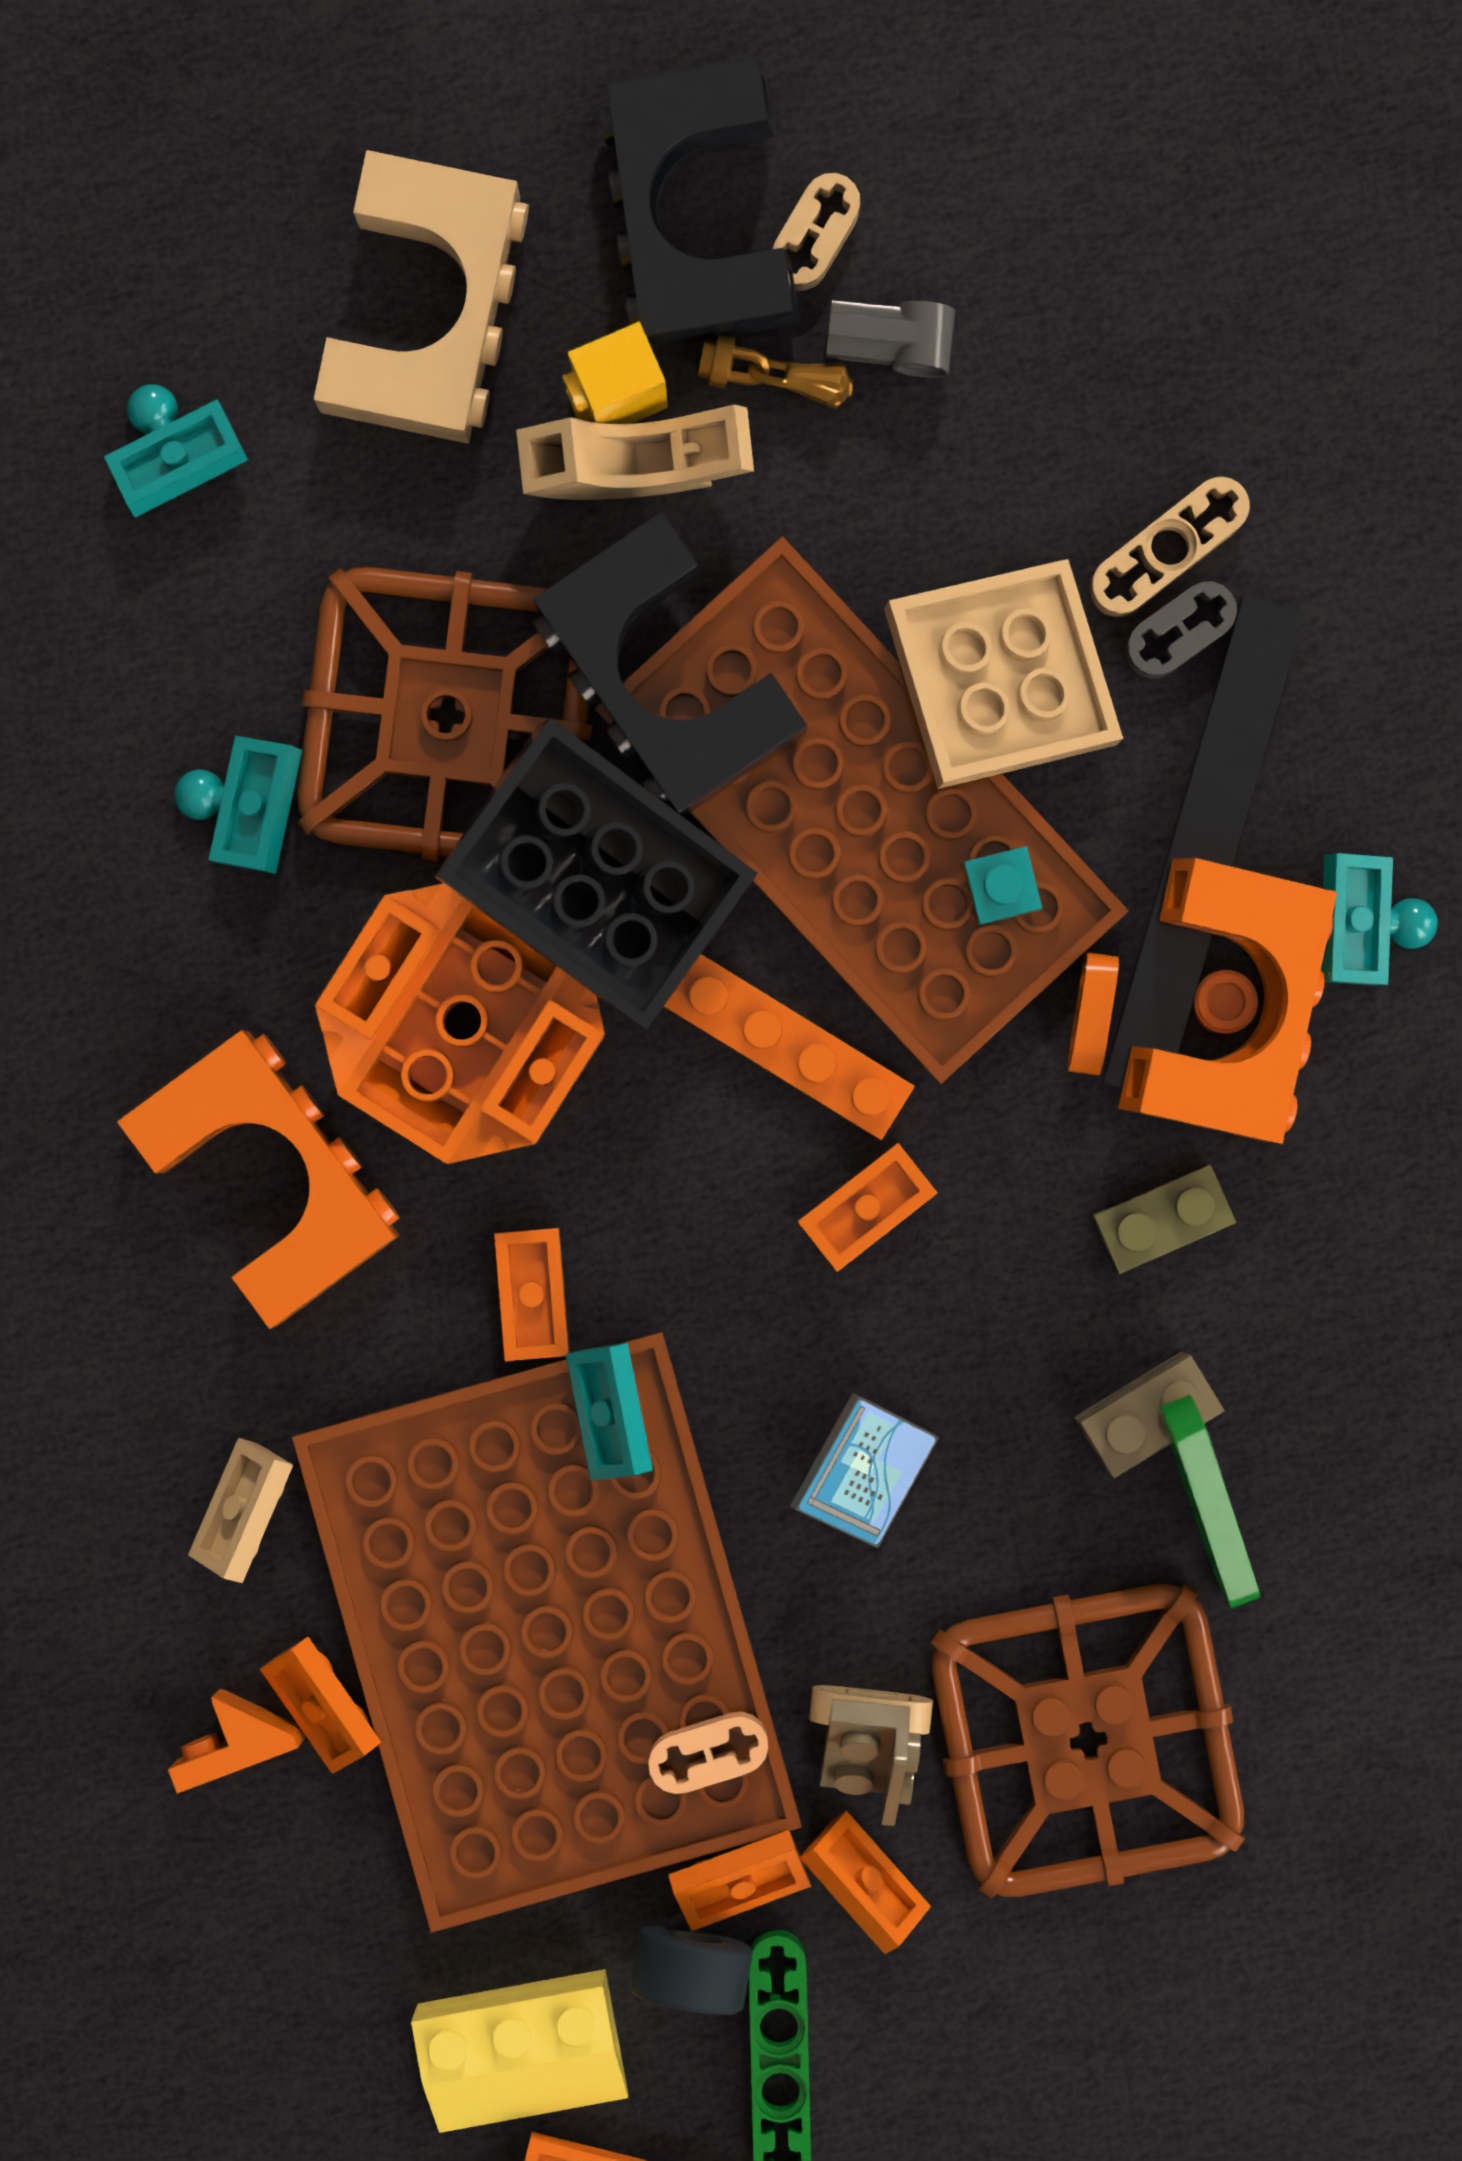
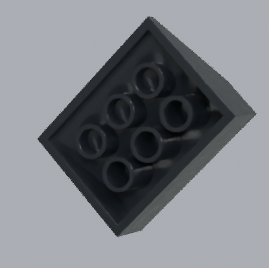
M549 718L536 727L502 774L438 870L435 878L646 1031L758 873L553 719Z

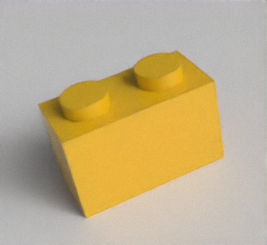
M640 321L568 352L572 372L562 377L567 388L565 390L577 419L601 424H631L668 408L666 381Z

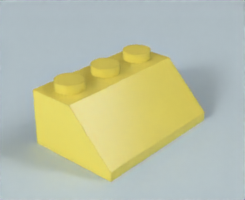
M606 1969L417 2004L411 2025L422 2086L439 2133L628 2098Z

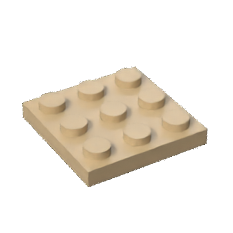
M1068 559L889 600L884 607L938 789L1116 746L1123 739Z

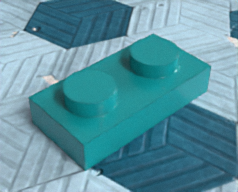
M628 1343L567 1353L566 1358L590 1480L635 1476L652 1471L653 1468Z

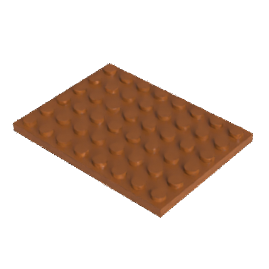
M663 1331L619 1343H628L653 1468L649 1472L635 1476L590 1480L567 1358L292 1437L374 1732L381 1741L378 1745L431 1933L767 1838L786 1830L791 1831L802 1828ZM733 1712H745L754 1715L762 1722L767 1731L768 1751L766 1758L757 1769L748 1774L687 1793L673 1794L663 1791L657 1786L649 1773L648 1761L652 1746L659 1737L670 1731ZM740 1726L729 1729V1741L711 1747L713 1755L734 1750L738 1760L746 1759L749 1757V1746L757 1742L758 1739L755 1734L750 1736L744 1735ZM671 1746L668 1748L667 1760L659 1765L662 1771L673 1770L677 1779L685 1778L688 1772V1764L706 1757L703 1750L683 1755L679 1750V1746Z

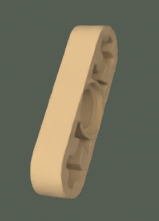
M1215 477L1205 481L1106 559L1097 568L1090 582V596L1097 609L1111 617L1131 615L1232 536L1245 522L1250 508L1249 497L1242 485L1227 477ZM1211 493L1217 500L1227 495L1234 503L1228 511L1232 521L1227 523L1221 517L1213 519L1200 531V534L1209 539L1207 543L1201 544L1195 528L1179 515L1187 511L1192 523L1210 505L1206 495ZM1164 530H1172L1179 533L1187 544L1185 559L1174 565H1167L1158 561L1151 548L1152 539L1157 533ZM1137 550L1144 567L1150 573L1159 577L1160 580L1152 584L1146 572L1134 582L1129 590L1134 599L1127 602L1120 595L1112 600L1109 599L1105 594V590L1110 584L1106 574L1113 572L1118 578L1128 574L1139 563L1136 559L1129 556V554Z

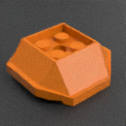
M444 883L384 895L315 1004L338 1096L446 1164L537 1144L605 1036L598 998L594 993ZM469 1003L474 1005L480 1013V1028L471 1038L464 1040L455 1039L447 1029L446 1020L448 1013L458 1004Z

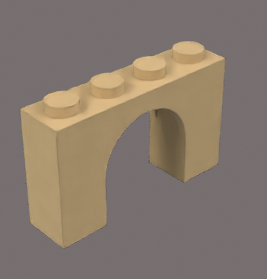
M366 150L353 211L359 228L422 241L445 251L457 262L466 276V301L454 327L439 341L423 349L398 352L327 337L314 395V402L320 413L468 444L472 426L483 428L490 395L489 390L481 389L486 364L496 366L503 334V328L494 326L498 303L509 304L515 281L516 266L507 264L512 241L522 242L529 212V204L520 202L521 197L517 181Z

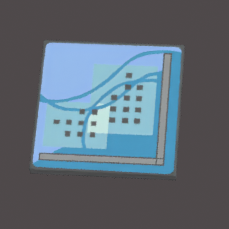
M852 1393L790 1507L878 1548L937 1443L939 1436Z

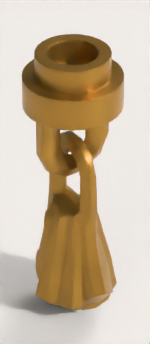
M723 335L718 336V341L705 339L698 377L710 379L709 386L725 389L727 382L748 386L764 383L786 388L836 409L847 397L852 395L853 380L849 377L842 362L800 364L770 359L756 350L734 346L735 338ZM733 358L750 361L748 373L731 370ZM770 368L784 370V379L769 376Z

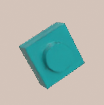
M1027 846L963 863L978 926L1042 909Z

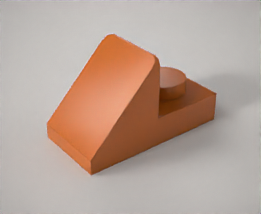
M219 1689L211 1697L226 1741L220 1743L217 1733L185 1744L180 1747L183 1757L177 1759L168 1771L178 1794L297 1749L306 1737L298 1724L233 1693Z

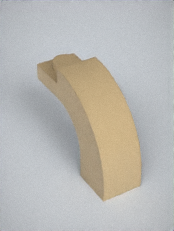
M730 405L678 418L647 423L601 424L570 417L516 430L523 494L537 497L567 500H603L662 495L712 486V480L754 472L748 411L746 407Z

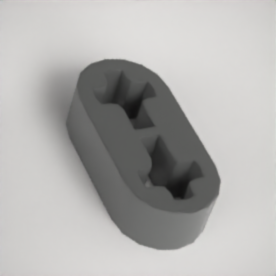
M1213 581L1200 582L1145 619L1132 631L1125 645V657L1130 668L1142 677L1160 679L1169 675L1220 639L1233 625L1237 615V603L1233 594L1224 585ZM1200 597L1205 603L1216 599L1220 603L1222 609L1216 615L1219 626L1213 627L1211 623L1204 621L1188 631L1183 622L1196 611L1197 604L1194 601L1195 598ZM1173 629L1179 639L1173 642L1164 652L1168 662L1161 664L1156 658H1152L1147 662L1144 661L1139 654L1146 645L1142 635L1148 633L1156 640Z

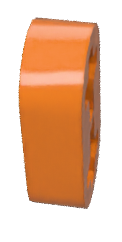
M1086 952L1068 1050L1067 1071L1094 1076H1100L1118 977L1119 958L1116 956Z

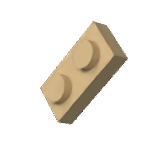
M238 1438L188 1556L224 1579L243 1583L251 1562L257 1554L260 1541L275 1506L284 1491L285 1483L293 1464L258 1443Z

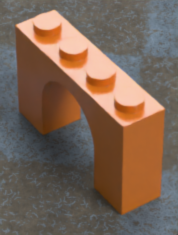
M1198 858L1172 859L1159 921L1219 935L1241 946L1251 956L1259 970L1264 991L1263 1010L1258 1025L1250 1038L1239 1049L1219 1059L1206 1061L1154 1048L1132 1046L1118 1109L1256 1140L1283 1144L1285 1132L1289 1131L1292 1127L1297 1113V1099L1293 1094L1298 1071L1304 1067L1310 1053L1311 1038L1307 1030L1312 1007L1318 1004L1324 989L1325 978L1321 965L1326 943L1332 934V915L1337 892Z
M241 1030L117 1121V1123L155 1174L166 1173L219 1133L242 1124L256 1123L270 1127L284 1135L297 1148L305 1162L310 1187L308 1203L301 1220L283 1240L231 1277L267 1327L272 1329L279 1326L398 1238L400 1235L392 1224L399 1220L400 1217L389 1200L378 1188L368 1193L354 1173L362 1168V1165L345 1141L339 1136L331 1142L316 1122L324 1116V1113L309 1092L302 1085L293 1091L278 1071L286 1065V1062L269 1038L262 1034L255 1039L250 1032Z

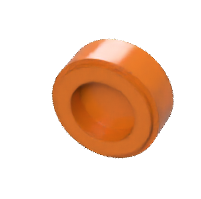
M1220 970L1208 974L1200 980L1193 1000L1192 1010L1197 1021L1205 1029L1217 1034H1229L1242 1030L1252 1021L1257 1011L1258 997L1255 987L1246 976L1232 970Z

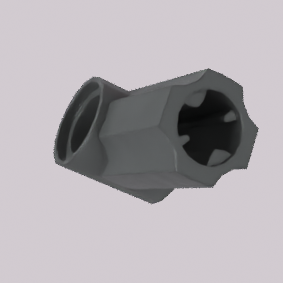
M832 300L826 359L891 365L894 371L915 377L936 378L947 376L950 368L955 309L945 304L930 301H906L900 303L899 307Z

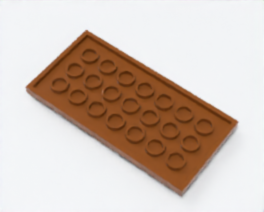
M782 536L627 678L623 685L630 696L649 712L668 719L687 720L713 712L772 672L808 725L807 734L700 805L690 814L718 844L758 873L752 882L939 1084H942L1129 910L1003 774L940 789L937 788L901 664ZM600 703L595 708V711L607 724H610L613 720ZM1027 846L1042 909L978 926L963 863Z

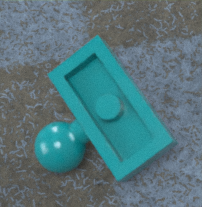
M147 384L136 389L130 396L127 405L128 418L131 424L138 431L147 435L104 456L122 496L135 518L248 461L218 399L177 419L178 405L175 397L168 389L156 384Z
M235 736L225 785L214 773L202 769L192 770L179 779L175 788V802L184 815L195 820H206L218 814L209 855L210 861L276 874L302 755L301 749L292 745Z
M1342 853L1324 855L1323 889L1337 892L1332 915V934L1326 943L1321 965L1325 982L1388 985L1390 937L1401 947L1416 949L1428 944L1435 936L1438 919L1434 909L1427 902L1417 898H1408L1401 900L1391 908L1393 857Z

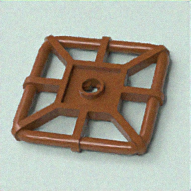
M374 567L352 568L346 572L339 568L328 577L331 584L326 588L320 605L310 690L303 691L301 707L307 709L297 791L298 812L301 816L298 825L307 836L315 834L318 838L335 844L421 854L423 861L438 862L440 856L448 857L463 834L443 831L448 781L492 786L494 788L505 772L510 733L531 735L539 724L549 719L512 714L517 673L548 649L545 642L537 632L507 657L464 652L470 604L538 612L533 599L548 588L473 579V573L456 571L455 577ZM361 592L451 602L446 650L401 645ZM347 603L389 655L383 699L335 693ZM570 658L568 674L576 669V666ZM567 675L562 720H553L583 743H588L592 740L593 726L587 724L589 706ZM450 698L455 700L456 710L465 713V718L462 724L453 725L451 733H440L439 723L429 720V713L431 709H441L443 700ZM333 712L381 717L376 759L322 800ZM388 774L430 779L424 829L335 817L340 811Z
M1183 1583L1180 1586L1174 1584H1152L1070 1600L1069 1595L1065 1594L1052 1597V1604L968 1619L951 1626L946 1632L939 1629L931 1644L935 1646L932 1653V1675L948 1754L947 1757L942 1759L945 1776L952 1777L967 1859L974 1877L979 1882L977 1888L979 1891L993 1898L996 1894L1002 1897H1022L1106 1881L1107 1886L1110 1887L1124 1884L1123 1877L1210 1861L1225 1855L1230 1849L1237 1852L1245 1837L1241 1835L1244 1827V1806L1228 1724L1233 1723L1234 1720L1231 1705L1224 1704L1209 1623L1202 1604L1196 1599L1198 1596L1197 1590ZM1163 1609L1126 1665L1083 1672L1075 1625ZM1182 1621L1199 1708L1149 1717L1141 1677L1177 1624ZM1057 1629L1066 1676L1022 1684L968 1646ZM957 1662L1015 1701L1022 1738L1021 1742L979 1750L972 1749ZM1085 1722H1091L1095 1732L1105 1733V1742L1096 1746V1754L1092 1756H1085L1080 1748L1071 1749L1070 1738L1079 1735V1725ZM1193 1729H1203L1219 1818L1161 1779L1153 1737ZM1026 1761L1033 1802L996 1857L993 1858L977 1772L983 1769ZM1154 1795L1209 1834L1118 1852L1109 1803ZM1091 1806L1100 1856L1011 1872L1013 1866L1049 1814Z

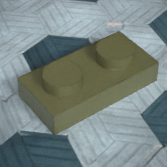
M1207 1164L1092 1215L1118 1274L1236 1223L1211 1164Z

